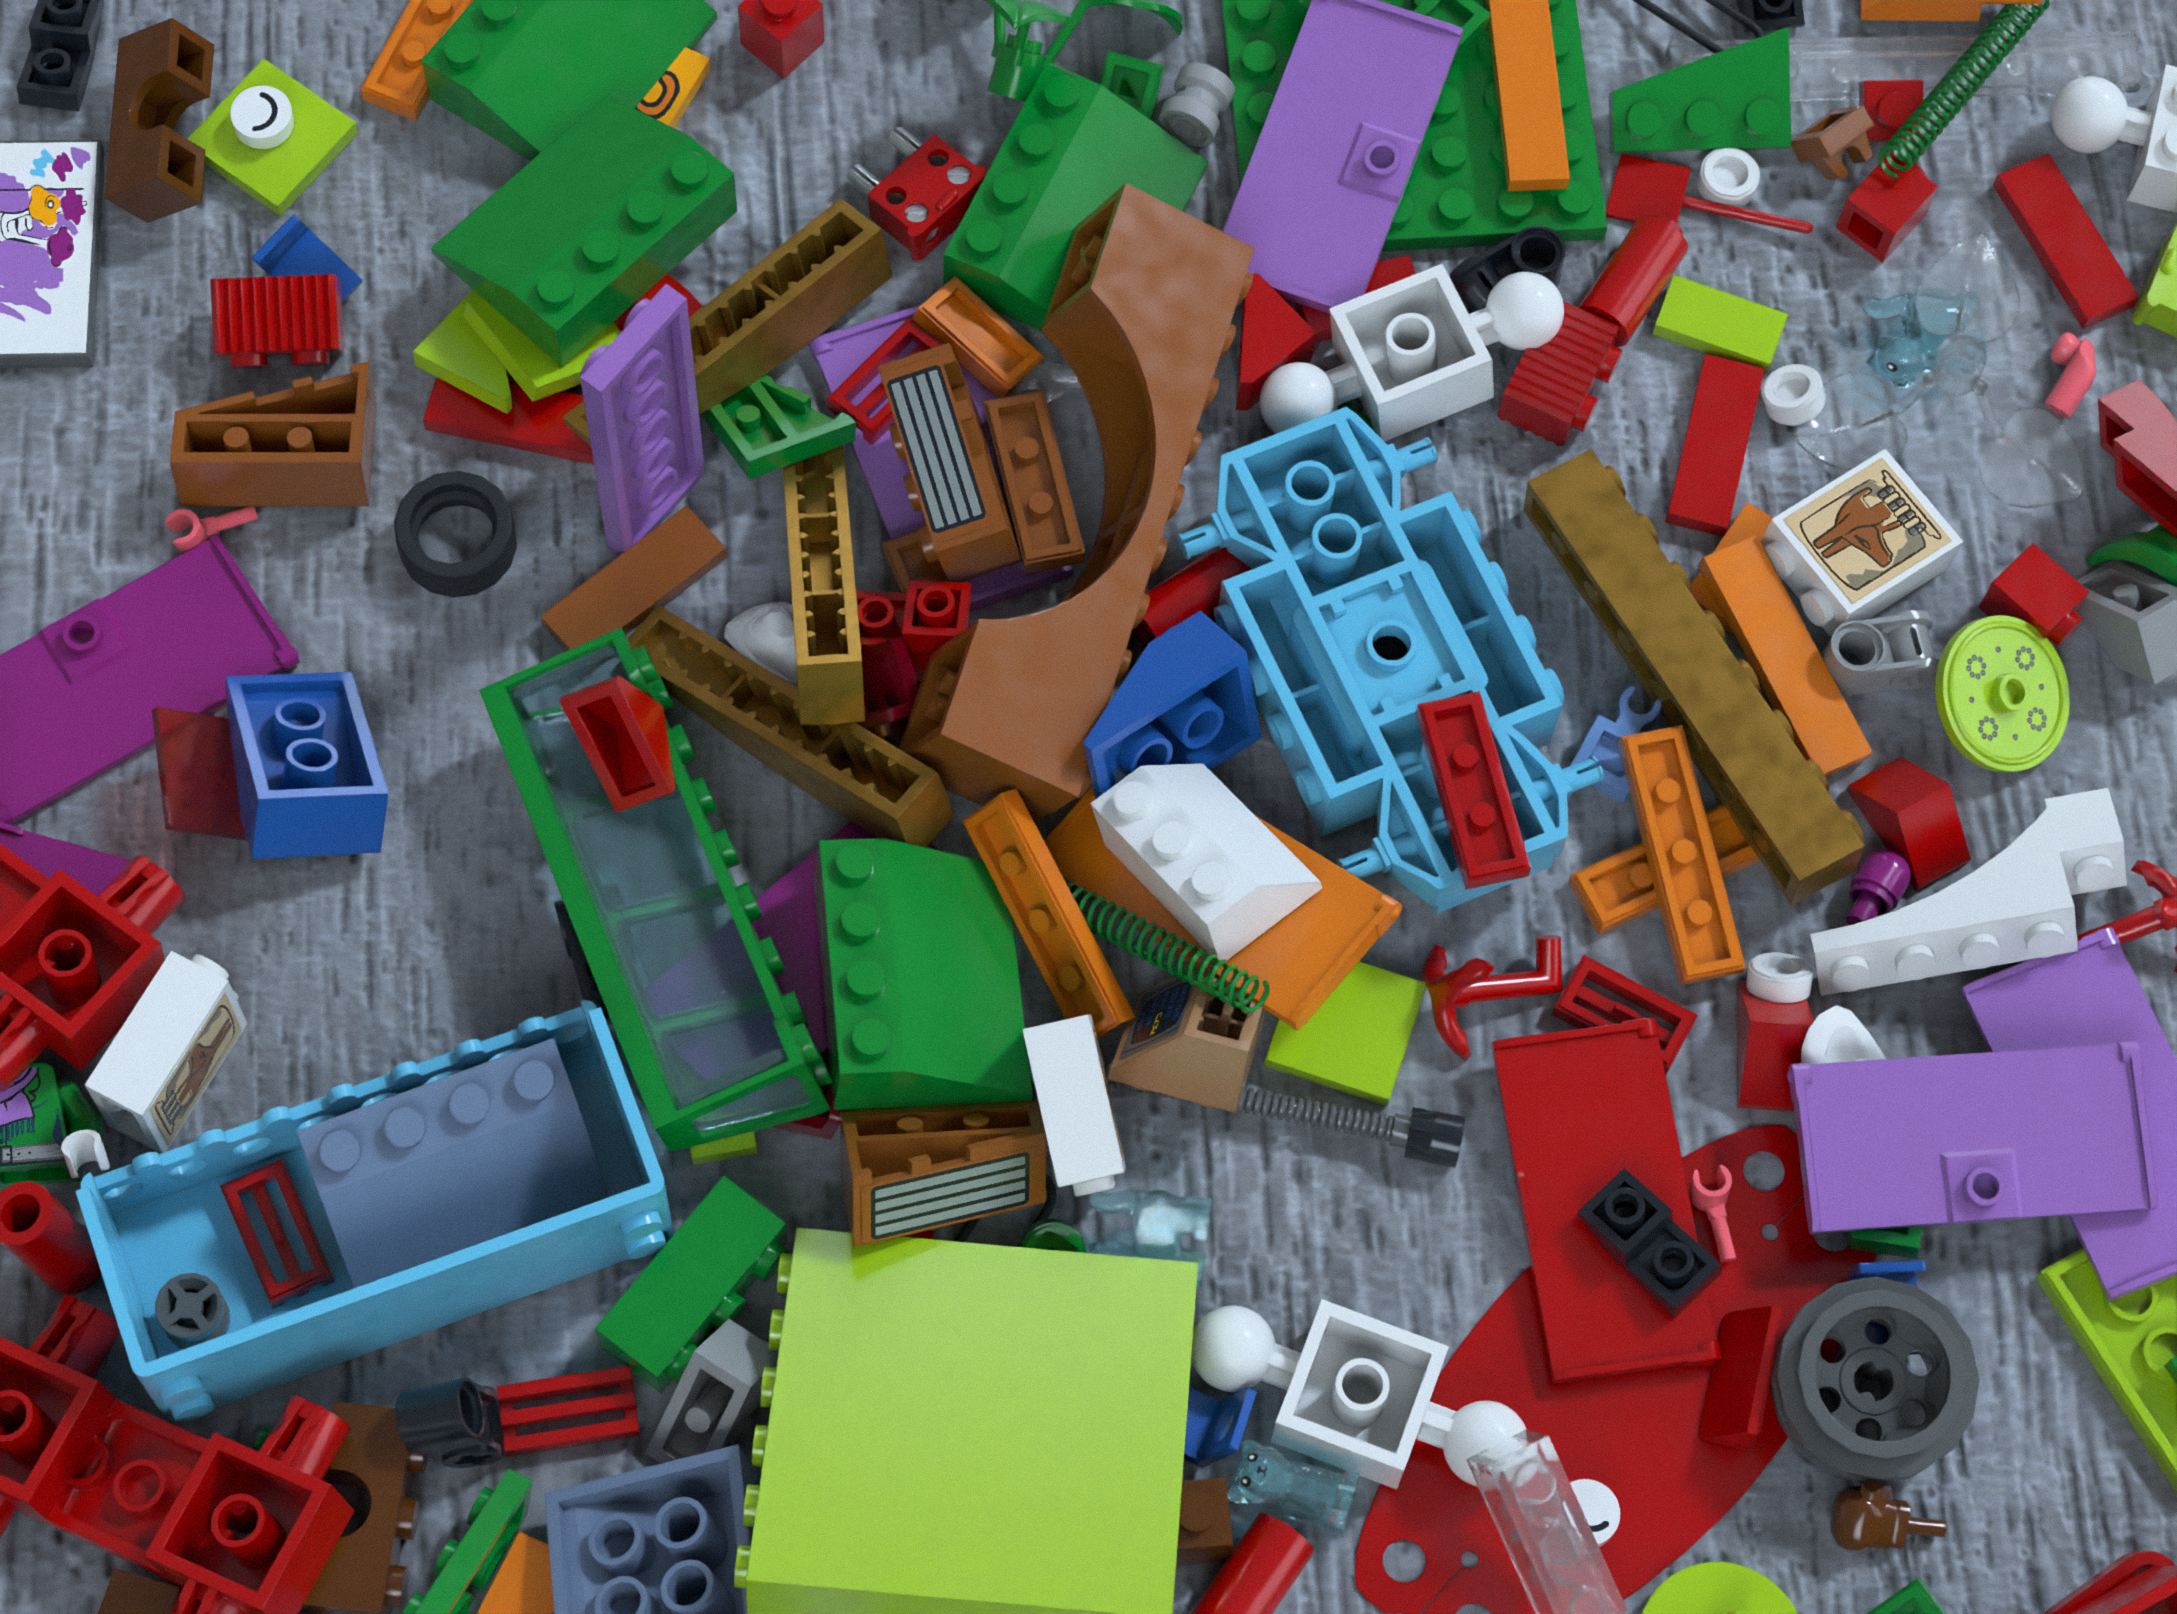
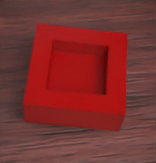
M1870 80L1859 82V105L1865 107L1874 124L1873 127L1866 131L1869 142H1888L1892 138V135L1898 131V128L1904 124V121L1922 103L1923 80Z

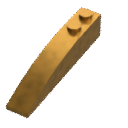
M840 198L689 317L699 414L757 381L803 349L893 277L880 227ZM582 401L564 415L563 420L568 428L591 446L584 401Z
M842 445L783 467L800 726L818 724L838 725L841 723L865 721L862 655L844 448Z
M658 605L627 638L633 649L643 644L645 645L657 673H660L669 694L771 770L876 837L926 848L956 814L938 772L855 722L838 725L818 724L800 726L797 687L662 606Z

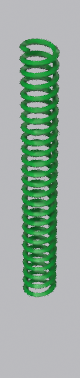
M2044 0V5L2038 4V6L2023 4L2031 9L2032 13L2026 10L2022 4H2017L2018 7L2015 4H2006L2000 10L1999 14L1994 17L1952 66V69L1940 80V83L1934 87L1916 110L1910 114V117L1904 121V124L1898 128V131L1892 135V138L1880 149L1878 160L1885 173L1898 178V174L1893 173L1884 164V154L1894 168L1901 171L1912 169L1913 164L1925 153V149L1931 146V142L1937 139V135L1943 132V128L1949 125V121L1955 118V114L1961 111V107L1967 104V100L1973 97V93L1979 90V86L1984 84L1985 79L1990 77L1991 72L1996 70L1997 65L2002 63L2003 58H2006L2009 52L2014 49V46L2020 42V39L2026 35V31L2030 30L2032 24L2037 22L2038 17H2041L2044 11L2049 8V0ZM2016 11H2018V12H2020L2021 14H2023L2026 19H2024V18H2022L2021 16H2019V14H2018ZM2011 18H2012V19H2015V20L2020 24V26H2018L2017 24H2015V23L2011 20ZM2005 25L2009 26L2015 33L2008 30ZM1999 32L2006 35L2009 40L2005 39ZM1993 39L1999 41L2002 46L1998 45ZM1988 46L1992 47L1997 54L1991 51ZM1982 53L1986 54L1991 60L1984 57ZM1976 60L1980 61L1985 67L1981 66ZM1970 67H1973L1979 74L1974 72ZM1964 74H1967L1970 78H1972L1973 81L1968 79ZM1959 81H1961L1964 85H1966L1967 88H1965L1964 86H1962V85L1959 83ZM1953 88H1955L1958 92H1960L1961 95H1959L1957 92H1955ZM1890 150H1893L1895 156L1902 162L1907 163V165L1900 166L1895 163L1890 156Z
M1063 876L1068 888L1073 887L1072 896L1074 899H1076L1080 892L1083 893L1082 899L1078 904L1081 913L1087 900L1090 897L1093 898L1091 906L1083 915L1092 934H1098L1100 938L1108 939L1113 945L1118 944L1119 948L1123 950L1128 949L1132 955H1138L1140 959L1148 960L1153 966L1158 965L1161 970L1169 971L1173 976H1179L1180 980L1184 982L1189 981L1190 985L1194 987L1199 986L1201 991L1209 992L1215 998L1219 997L1224 1003L1230 1002L1232 1007L1240 1008L1245 1014L1258 1010L1266 1001L1270 991L1268 981L1262 982L1265 988L1259 1001L1251 1008L1246 1007L1245 1005L1254 998L1259 989L1260 983L1257 975L1249 977L1247 970L1239 972L1236 964L1228 967L1226 959L1218 961L1216 954L1208 956L1205 948L1198 950L1195 943L1187 945L1185 938L1177 940V935L1174 932L1167 935L1166 928L1157 929L1154 922L1147 924L1145 917L1137 919L1135 912L1127 914L1125 907L1117 908L1114 901L1107 903L1106 897L1097 898L1096 892L1091 891L1088 893L1085 886L1078 888L1075 881L1068 883L1067 877ZM1102 902V908L1098 916L1091 922L1095 908ZM1111 907L1112 913L1110 915V918L1101 927L1103 917L1107 910ZM1121 912L1122 918L1120 920V923L1111 932L1114 920L1117 917V915ZM1129 918H1132L1130 928L1122 936L1124 925ZM1142 923L1140 933L1131 943L1136 927ZM1150 928H1152V933L1149 940L1142 947V941L1144 939L1145 934ZM1160 933H1162V939L1159 945L1152 952V947L1156 938ZM1170 939H1172L1170 949L1162 957L1165 945ZM1180 944H1183L1179 956L1172 963L1176 949ZM1192 949L1193 951L1189 961L1182 968L1185 956ZM1202 954L1203 957L1200 965L1192 973L1196 960ZM1211 960H1213V964L1211 966L1210 971L1203 978V973L1205 971L1206 966ZM1221 965H1223L1221 975L1213 984V980L1217 970ZM1233 970V976L1230 982L1223 989L1227 976ZM1242 976H1244L1240 988L1234 994V989L1236 987L1237 982ZM1254 981L1250 994L1244 999L1247 988Z

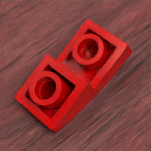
M909 580L907 593L856 591L861 648L902 636L909 655L935 651L968 627L972 583Z

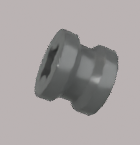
M197 1273L180 1274L170 1279L158 1293L155 1301V1315L168 1339L178 1348L186 1349L227 1333L230 1325V1309L218 1286L208 1277ZM184 1320H186V1321H194L195 1323H194V1324L185 1323Z

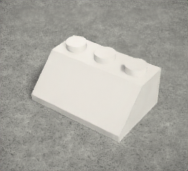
M1203 763L1140 766L1090 803L1105 846L1210 955H1217L1218 961L1230 959L1322 889L1321 882Z

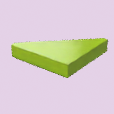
M472 290L413 351L414 363L416 367L507 414L512 409V400L506 368L463 317L467 302L481 297Z

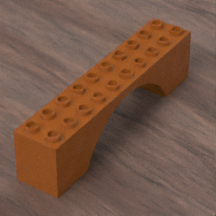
M1127 183L1075 227L1041 331L1059 349L1075 373L1092 410L1101 442L1104 463V500L1102 517L1090 556L1075 584L1055 607L1032 615L1009 619H979L930 654L899 746L901 751L938 772L946 790L981 806H984L1002 792L1017 788L1034 822L1050 813L1057 812L1060 807L1070 801L1081 798L1092 782L1083 742L1108 706L1114 685H1117L1122 680L1129 667L1132 652L1126 649L1131 631L1140 624L1147 611L1150 597L1144 591L1149 575L1156 571L1165 555L1167 540L1163 539L1162 535L1167 520L1173 517L1182 502L1185 487L1179 482L1184 467L1191 462L1200 446L1202 432L1197 430V426L1202 412L1210 406L1217 393L1219 379L1214 376L1219 359L1227 353L1236 334V326L1231 324L1235 308L1246 297L1253 280V274L1248 271V267L1255 249L1254 247Z

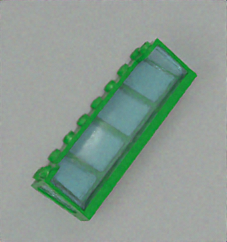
M620 627L480 689L479 692L653 1127L669 1151L673 1152L820 1115L829 1111L830 1105L822 1087L833 1083L831 1075L818 1047H815L807 1030L810 1026L795 992L791 991L785 995L782 994L776 976L786 972L785 966L771 936L762 940L758 937L753 922L763 918L761 909L749 883L746 882L737 886L730 868L741 864L726 829L716 833L713 830L708 815L717 812L718 808L704 777L701 776L692 780L686 763L696 759V756L682 725L678 724L670 728L665 716L676 785L673 793L616 813L559 702L564 695L620 675L661 704L664 711L673 708L674 704L660 673H657L645 645L643 644L633 649Z

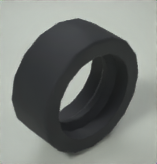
M467 472L437 473L415 484L401 500L394 520L396 544L402 564L412 580L429 592L452 598L476 595L495 585L511 567L517 549L512 510L503 493L484 477ZM463 505L479 509L487 515L492 523L493 537L491 543L481 554L468 561L445 563L433 560L425 554L420 546L419 531L421 525L430 515L445 507Z

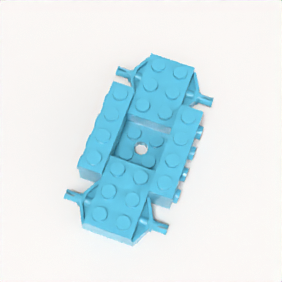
M1344 407L1221 455L1217 482L1216 512L1211 514L1210 523L1183 534H1177V543L1180 551L1183 550L1182 555L1186 560L1216 547H1226L1229 553L1252 568V570L1222 581L1218 607L1214 608L1215 621L1223 631L1247 651L1256 705L1321 837L1377 814L1376 837L1372 839L1371 847L1346 858L1338 859L1337 865L1359 879L1380 871L1383 873L1388 872L1389 876L1432 906L1436 914L1523 878L1465 890L1416 718L1417 704L1480 691L1531 866L1529 876L1552 867L1555 857L1560 856L1568 837L1567 798L1577 790L1604 781V773L1601 765L1597 767L1599 761L1595 756H1590L1586 760L1561 769L1559 763L1553 765L1538 750V748L1550 743L1563 706L1562 704L1565 700L1563 688L1555 672L1551 668L1544 670L1534 651L1536 649V638L1529 621L1522 614L1516 616L1507 599L1509 589L1502 569L1495 561L1490 563L1487 561L1479 545L1481 543L1480 530L1471 511L1460 509L1452 491L1400 511L1401 478L1407 472L1437 462V452L1435 447L1431 446V439L1425 437L1423 440L1396 450L1393 443L1387 445L1355 412L1348 407ZM1383 636L1397 637L1406 645L1408 653L1399 660H1386L1375 652L1373 643Z

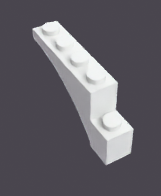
M2103 788L2044 799L2045 810L2034 823L2006 849L1957 882L1899 910L1853 925L1810 934L1820 996L2077 952L2075 907L2071 895L2127 886L2124 839L2109 789Z

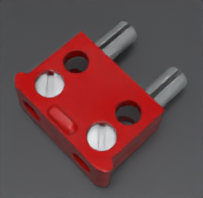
M897 127L895 132H891L888 141L890 145L906 156L907 159L882 181L878 180L860 164L854 165L853 169L850 168L846 181L868 198L870 219L910 250L912 260L919 261L923 260L958 228L987 174V168L983 165L976 167L936 134L923 144L904 128Z

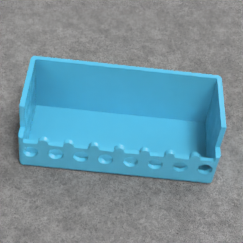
M581 1000V1007L546 1019H543V1017L527 1019L518 1025V1029L481 1042L479 1039L464 1041L455 1047V1051L418 1064L414 1061L404 1062L392 1068L391 1073L355 1086H352V1084L338 1085L327 1092V1096L289 1109L286 1106L270 1109L262 1115L261 1119L227 1131L222 1129L207 1131L198 1136V1141L161 1154L157 1152L141 1154L132 1160V1164L93 1177L91 1172L86 1174L81 1181V1189L75 1191L131 1368L163 1417L170 1422H186L200 1418L218 1407L620 1262L646 1257L660 1251L674 1235L665 1181L601 1007L597 1008L589 1000ZM554 1038L583 1117L609 1197L354 1288L296 1131ZM282 1159L335 1282L326 1286H322L320 1283L309 1288L310 1293L301 1297H297L295 1294L284 1299L285 1304L273 1309L220 1185ZM276 1179L264 1183L301 1272L304 1273L313 1269L314 1266ZM251 1189L239 1194L276 1283L279 1284L288 1280V1274ZM197 1273L208 1277L218 1286L230 1309V1325L225 1335L186 1349H180L168 1339L165 1331L162 1329L155 1315V1301L160 1289L170 1279L180 1274ZM184 1320L185 1323H189V1324H194V1323H195L194 1321H186V1320Z

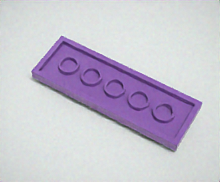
M667 284L651 300L645 298L638 302L627 316L624 330L608 347L601 345L596 348L587 358L581 370V386L607 548L617 556H620L657 528L705 475L687 298Z

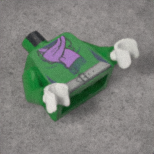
M31 1064L6 1091H0V1188H7L12 1184L25 1181L35 1182L40 1185L81 1182V1165L89 1161H98L101 1171L110 1168L103 1145L101 1115L77 1083L61 1078L54 1064Z

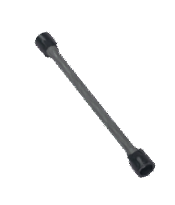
M1102 1059L1108 1086L1112 1083L1114 1088H1118L1121 1085V1088L1124 1090L1129 1087L1130 1091H1135L1136 1088L1131 1085L1108 1080L1113 1061L1110 1060L1107 1063L1106 1059ZM1246 1087L1243 1089L1236 1110L1241 1112L1244 1109L1246 1114L1252 1111L1253 1115L1261 1113L1262 1117H1266L1269 1114L1271 1119L1277 1116L1278 1120L1285 1118L1287 1122L1294 1119V1123L1298 1124L1302 1121L1303 1125H1307L1310 1122L1312 1127L1318 1124L1319 1128L1326 1126L1328 1130H1332L1335 1127L1337 1132L1343 1129L1344 1133H1348L1351 1130V1134L1356 1135L1359 1132V1135L1363 1137L1368 1134L1369 1138H1373L1376 1135L1378 1140L1384 1137L1385 1141H1390L1389 1145L1405 1148V1158L1456 1168L1465 1125V1116L1413 1107L1411 1116L1395 1113V1116L1389 1115L1386 1118L1385 1114L1378 1116L1376 1112H1373L1371 1115L1366 1110L1361 1113L1360 1109H1356L1354 1112L1351 1107L1345 1110L1344 1106L1337 1108L1335 1104H1331L1329 1107L1326 1102L1320 1105L1319 1101H1315L1313 1104L1310 1099L1304 1102V1099L1300 1097L1295 1100L1294 1096H1290L1288 1099L1285 1094L1279 1097L1278 1093H1273L1272 1096L1269 1091L1263 1094L1260 1089L1254 1092V1088H1249L1247 1091ZM1146 1091V1094L1152 1093V1091ZM1154 1092V1095L1159 1096L1160 1093Z

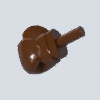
M1866 1479L1861 1486H1849L1838 1492L1830 1519V1531L1835 1542L1841 1548L1849 1551H1859L1866 1547L1902 1549L1905 1544L1906 1534L1944 1537L1947 1529L1944 1520L1910 1517V1507L1907 1501L1893 1499L1891 1486L1874 1479Z

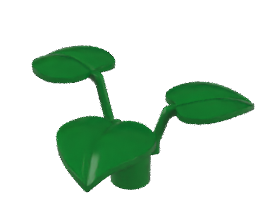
M984 0L994 8V46L991 56L996 58L987 91L1026 102L1046 63L1054 64L1056 56L1087 9L1092 6L1125 5L1147 9L1166 20L1178 35L1182 33L1184 19L1176 10L1157 0H1080L1070 15L1048 4L1033 0ZM1005 19L1013 29L1018 28L1016 35L1008 34L1006 44ZM1032 22L1065 23L1044 55L1040 54L1043 43L1027 38L1030 23Z

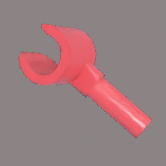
M247 506L199 519L189 509H178L167 516L165 525L171 532H182L187 528L193 527L190 534L175 539L172 542L180 552L185 553L210 539V536L218 534L219 531L258 520V516L254 506Z
M1718 1165L1716 1181L1719 1190L1710 1191L1701 1185L1700 1175L1696 1169L1689 1188L1690 1201L1698 1210L1704 1211L1707 1214L1708 1221L1711 1223L1720 1262L1736 1259V1254L1726 1220L1727 1213L1725 1209L1732 1185V1175L1725 1166Z

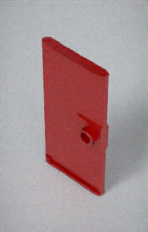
M1642 1017L1636 1020L1622 1021L1619 1024L1507 1038L1493 1041L1491 1044L1552 1384L1678 1366H1712L1717 1361L1722 1360L1707 1288L1674 1318L1628 1274L1578 1217V1211L1625 1168L1673 1211V1222L1698 1243L1655 1018Z

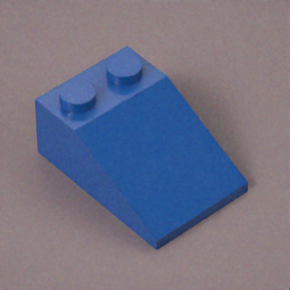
M1201 610L1149 642L1083 742L1095 799L1140 766L1203 763L1211 771L1262 738L1247 651Z
M353 673L226 676L225 693L240 814L251 858L283 859L302 856H346L362 853H381L389 793Z

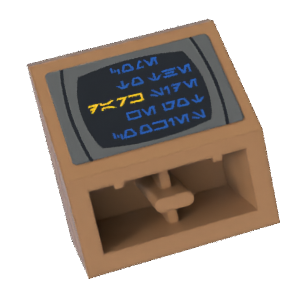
M1197 966L1193 967L1192 973L1196 971V969L1198 968ZM1205 969V971H1204V973H1203V978H1204V977L1208 974V972H1209V971L1206 970V969ZM1173 976L1138 993L1132 1008L1136 1017L1127 1022L1109 1071L1108 1080L1131 1085L1142 1091H1154L1192 1101L1204 1107L1219 1108L1236 1113L1262 1034L1266 1010L1263 1009L1264 1006L1262 1005L1258 1010L1245 1014L1240 1008L1232 1007L1230 1002L1224 1003L1219 997L1215 998L1209 992L1201 991L1199 986L1194 987L1190 985L1189 981L1184 982L1180 980L1179 976ZM1215 977L1213 980V984L1217 981V978ZM1252 999V1001H1250L1245 1006L1251 1008L1257 1003V1001Z

